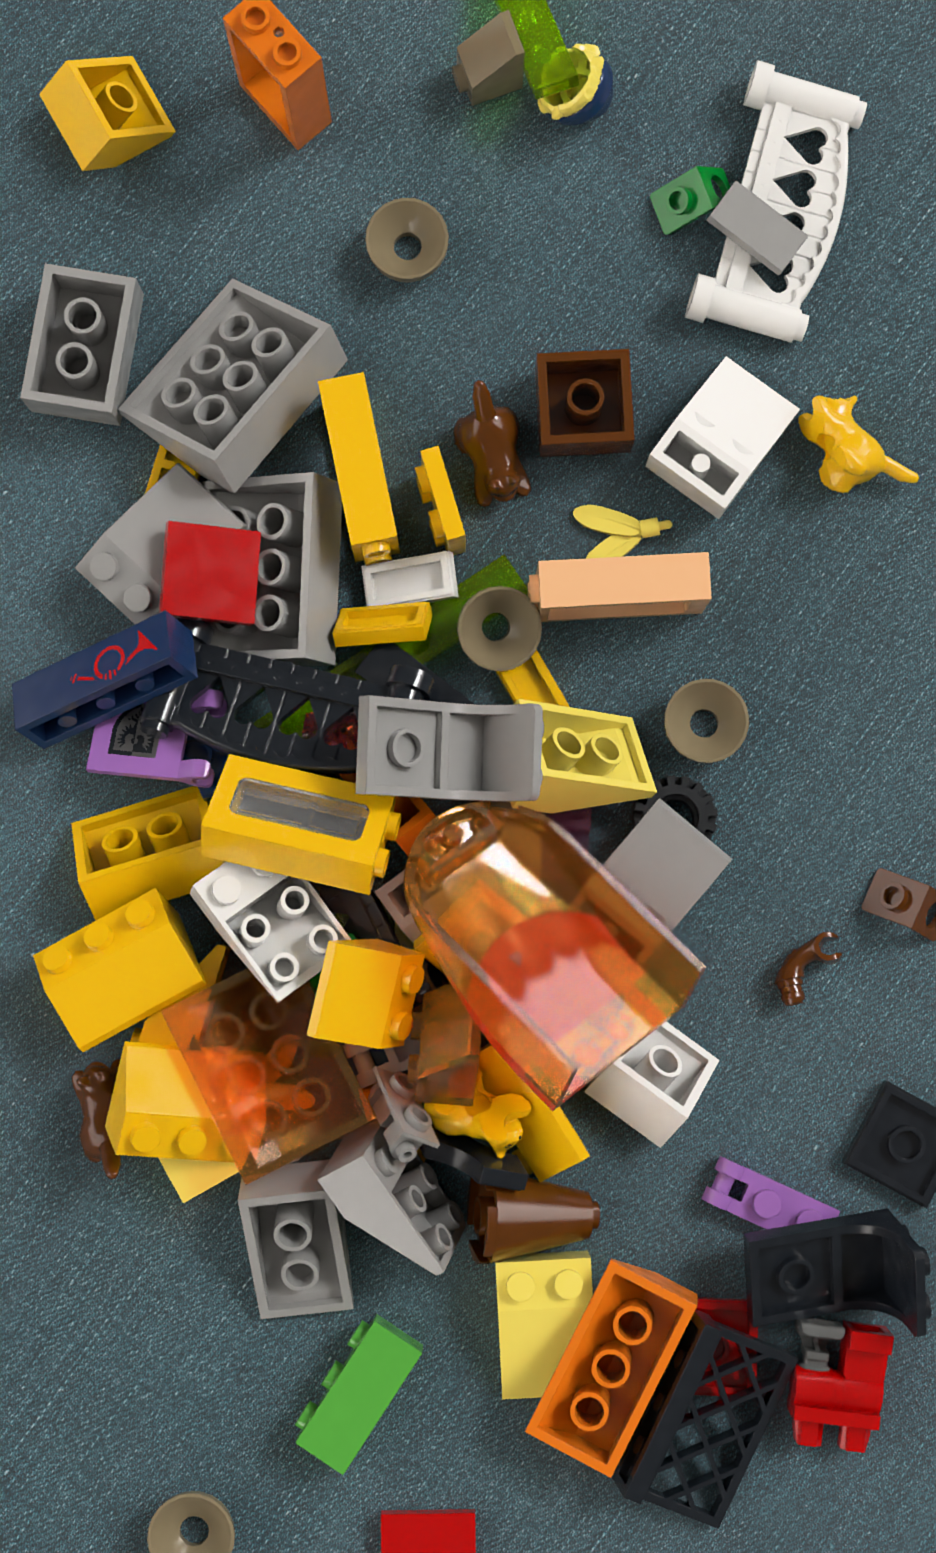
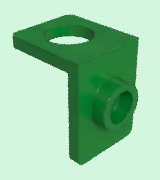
M695 166L651 193L650 199L664 234L671 235L716 208L721 199L715 193L711 179L717 183L723 197L730 189L727 176L722 168Z

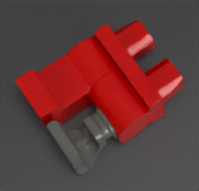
M815 1318L795 1320L794 1327L801 1339L803 1359L796 1364L790 1377L786 1407L793 1418V1438L795 1442L803 1446H821L824 1424L839 1426L837 1440L839 1448L851 1452L865 1453L871 1430L879 1431L881 1416L879 1414L883 1403L885 1373L888 1355H892L894 1335L884 1325L843 1320L842 1325L839 1321ZM830 1339L841 1340L837 1370L827 1365L830 1353L826 1349V1345Z

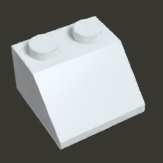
M637 1015L604 1059L586 1088L585 1093L661 1148L688 1119L719 1059L667 1021L663 1020L652 1029Z

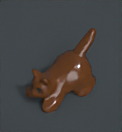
M477 380L474 383L472 396L475 411L464 418H459L453 432L455 445L462 454H467L472 459L474 494L477 503L482 507L490 506L493 498L499 502H508L515 497V494L522 497L528 496L531 492V484L516 451L520 432V424L516 413L509 407L493 406L486 384L482 380Z
M120 1059L114 1060L110 1068L102 1062H92L84 1071H75L71 1076L72 1086L84 1115L79 1137L85 1156L95 1163L102 1161L104 1172L111 1180L116 1179L121 1167V1157L114 1152L105 1124Z

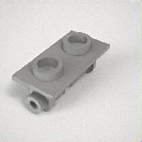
M375 1066L373 1071L378 1083L371 1087L368 1100L380 1126L387 1128L383 1134L391 1155L401 1162H409L416 1157V1151L423 1143L438 1148L440 1144L431 1126V1117L422 1106L414 1081L402 1072L393 1073Z

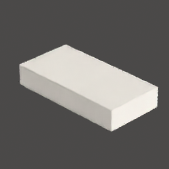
M449 550L361 566L366 606L415 602L431 603L459 598L453 552Z

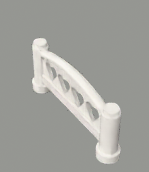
M757 60L748 83L743 105L761 110L741 184L783 217L790 215L798 216L803 222L802 231L808 235V238L790 261L791 272L784 276L787 285L786 290L776 293L768 287L751 267L761 262L726 236L716 276L713 278L698 273L689 297L685 318L701 323L704 322L705 318L790 343L793 340L801 342L809 322V315L803 314L800 309L801 303L813 287L828 257L844 206L848 176L847 133L850 127L854 129L860 128L867 102L860 101V97L775 72V65ZM814 130L822 132L825 135L826 143L819 148L821 162L815 165L807 163L786 138ZM800 173L810 174L814 179V187L807 191L810 199L809 205L806 207L796 206L774 181Z

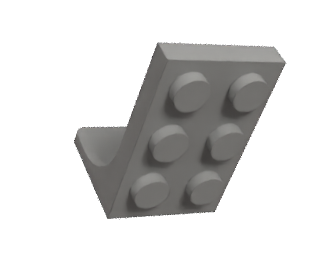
M372 695L359 696L355 794L470 802L536 801L540 796V786L543 780L541 769L542 737L544 734L543 709L541 705L533 703L474 705Z

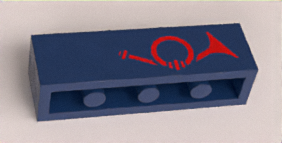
M165 610L13 683L15 730L41 748L46 749L198 678L192 631Z

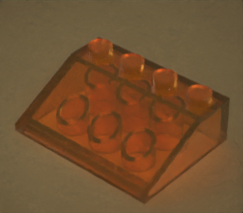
M248 968L161 1011L245 1185L302 1159L374 1123L376 1120L339 1043L307 1035L316 997L309 982L307 981L277 1003Z

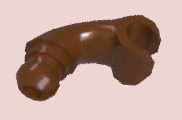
M822 932L798 949H794L787 956L774 981V984L777 985L778 990L781 992V1001L786 1006L803 1003L805 995L802 991V979L805 977L804 969L809 963L820 960L822 963L832 965L838 963L841 959L842 953L826 955L821 951L825 942L839 939L838 935L832 932Z

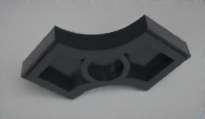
M433 1124L431 1125L440 1146L435 1148L423 1143L420 1146V1150L425 1158L451 1165L471 1176L477 1184L517 1191L525 1190L529 1174L517 1155L505 1153V1156L499 1159L492 1148L475 1141L471 1137L446 1135L435 1129Z

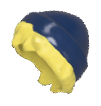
M575 44L572 49H565L546 60L541 75L542 84L538 92L537 101L539 110L543 114L548 113L552 119L563 125L571 126L593 121L607 112L613 98V72L607 60L600 54L598 46Z

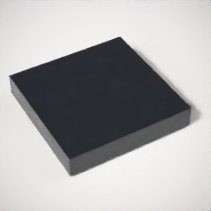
M884 1080L841 1162L927 1209L936 1192V1107Z

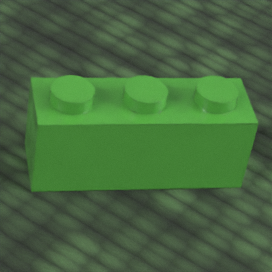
M378 1314L375 1315L370 1324L364 1320L360 1322L347 1345L353 1348L351 1354L344 1364L337 1360L333 1363L321 1382V1385L327 1389L318 1404L310 1400L294 1424L301 1429L295 1443L342 1475L348 1469L423 1352V1344Z

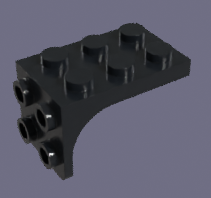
M888 1208L743 1233L747 1317L753 1327L846 1310H873L899 1319L907 1326L914 1337L926 1335V1319H930L932 1314L930 1299L925 1290V1276L930 1275L931 1269L929 1256L925 1248L920 1247L910 1236L906 1225H901Z

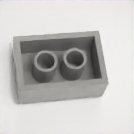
M45 263L20 399L31 412L121 426L122 415L118 408L124 403L144 298V293L136 278Z

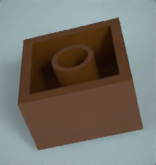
M629 349L537 353L535 379L540 457L631 453L635 436Z

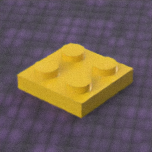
M439 446L420 451L421 466L414 468L423 504L432 502L434 509L428 511L435 545L436 547L445 545L446 551L453 552V556L466 552V535Z

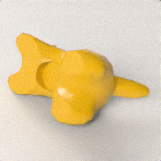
M821 395L815 396L812 399L813 415L803 413L798 417L801 432L806 439L820 446L825 451L819 475L822 483L830 490L848 493L855 485L870 481L881 472L900 482H918L919 475L886 456L878 441L854 421L852 408L858 400L857 396L854 395L846 399H832Z
M461 1065L452 1069L448 1073L446 1091L439 1096L427 1098L424 1103V1110L431 1117L433 1126L446 1135H464L489 1142L497 1158H503L506 1151L516 1145L522 1138L523 1129L517 1118L528 1116L531 1111L530 1102L517 1094L494 1095L487 1092L482 1083L483 1073L477 1066Z

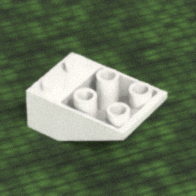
M726 356L652 450L645 467L717 519H720L800 409Z
M225 862L196 882L190 891V895L216 931L277 1003L322 971L328 941L351 940L307 880Z

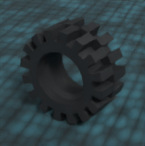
M673 775L654 781L657 793L652 798L635 801L631 820H633V826L635 827L659 798L664 802L671 800L680 801L691 812V825L711 841L712 834L716 831L717 824H715L718 813L717 808H714L712 803L714 801L710 793H706L702 784L691 781L689 777H675Z

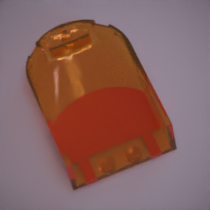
M491 801L459 805L431 820L421 830L411 847L403 880L406 903L415 924L467 1012L492 1047L552 1111L684 1008L707 968L570 833L552 819L532 809L520 805L517 811L491 807Z

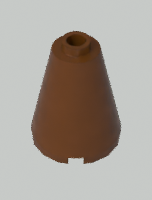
M472 1177L470 1179L467 1196V1225H474L477 1239L469 1240L471 1255L477 1264H490L590 1238L592 1229H598L599 1204L597 1201H592L588 1191L546 1181L539 1182L538 1179L529 1177L525 1190L521 1191L477 1184Z

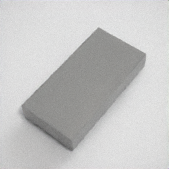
M737 180L706 220L778 276L808 238L806 233Z

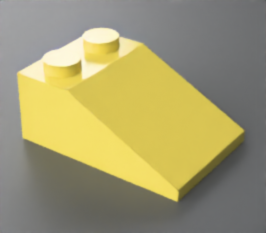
M518 699L514 703L541 705L543 709L544 734L542 737L541 755L543 780L540 786V796L536 801L510 802L512 808L557 813L652 798L657 793L632 717Z
M588 1250L530 1253L495 1262L502 1400L540 1398L543 1396L593 1296L591 1257Z

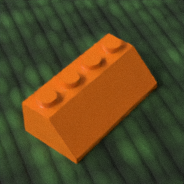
M611 1259L525 1432L611 1478L698 1306V1294L654 1271Z

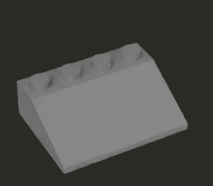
M232 278L118 408V411L123 417L198 474L235 494L320 394L318 381L333 378L348 359L330 324Z
M315 472L249 477L235 494L212 481L200 482L247 525L244 530L261 532L255 623L252 626L205 621L215 630L210 645L304 667L335 665L336 647L332 633L337 621L342 515V499L338 481Z

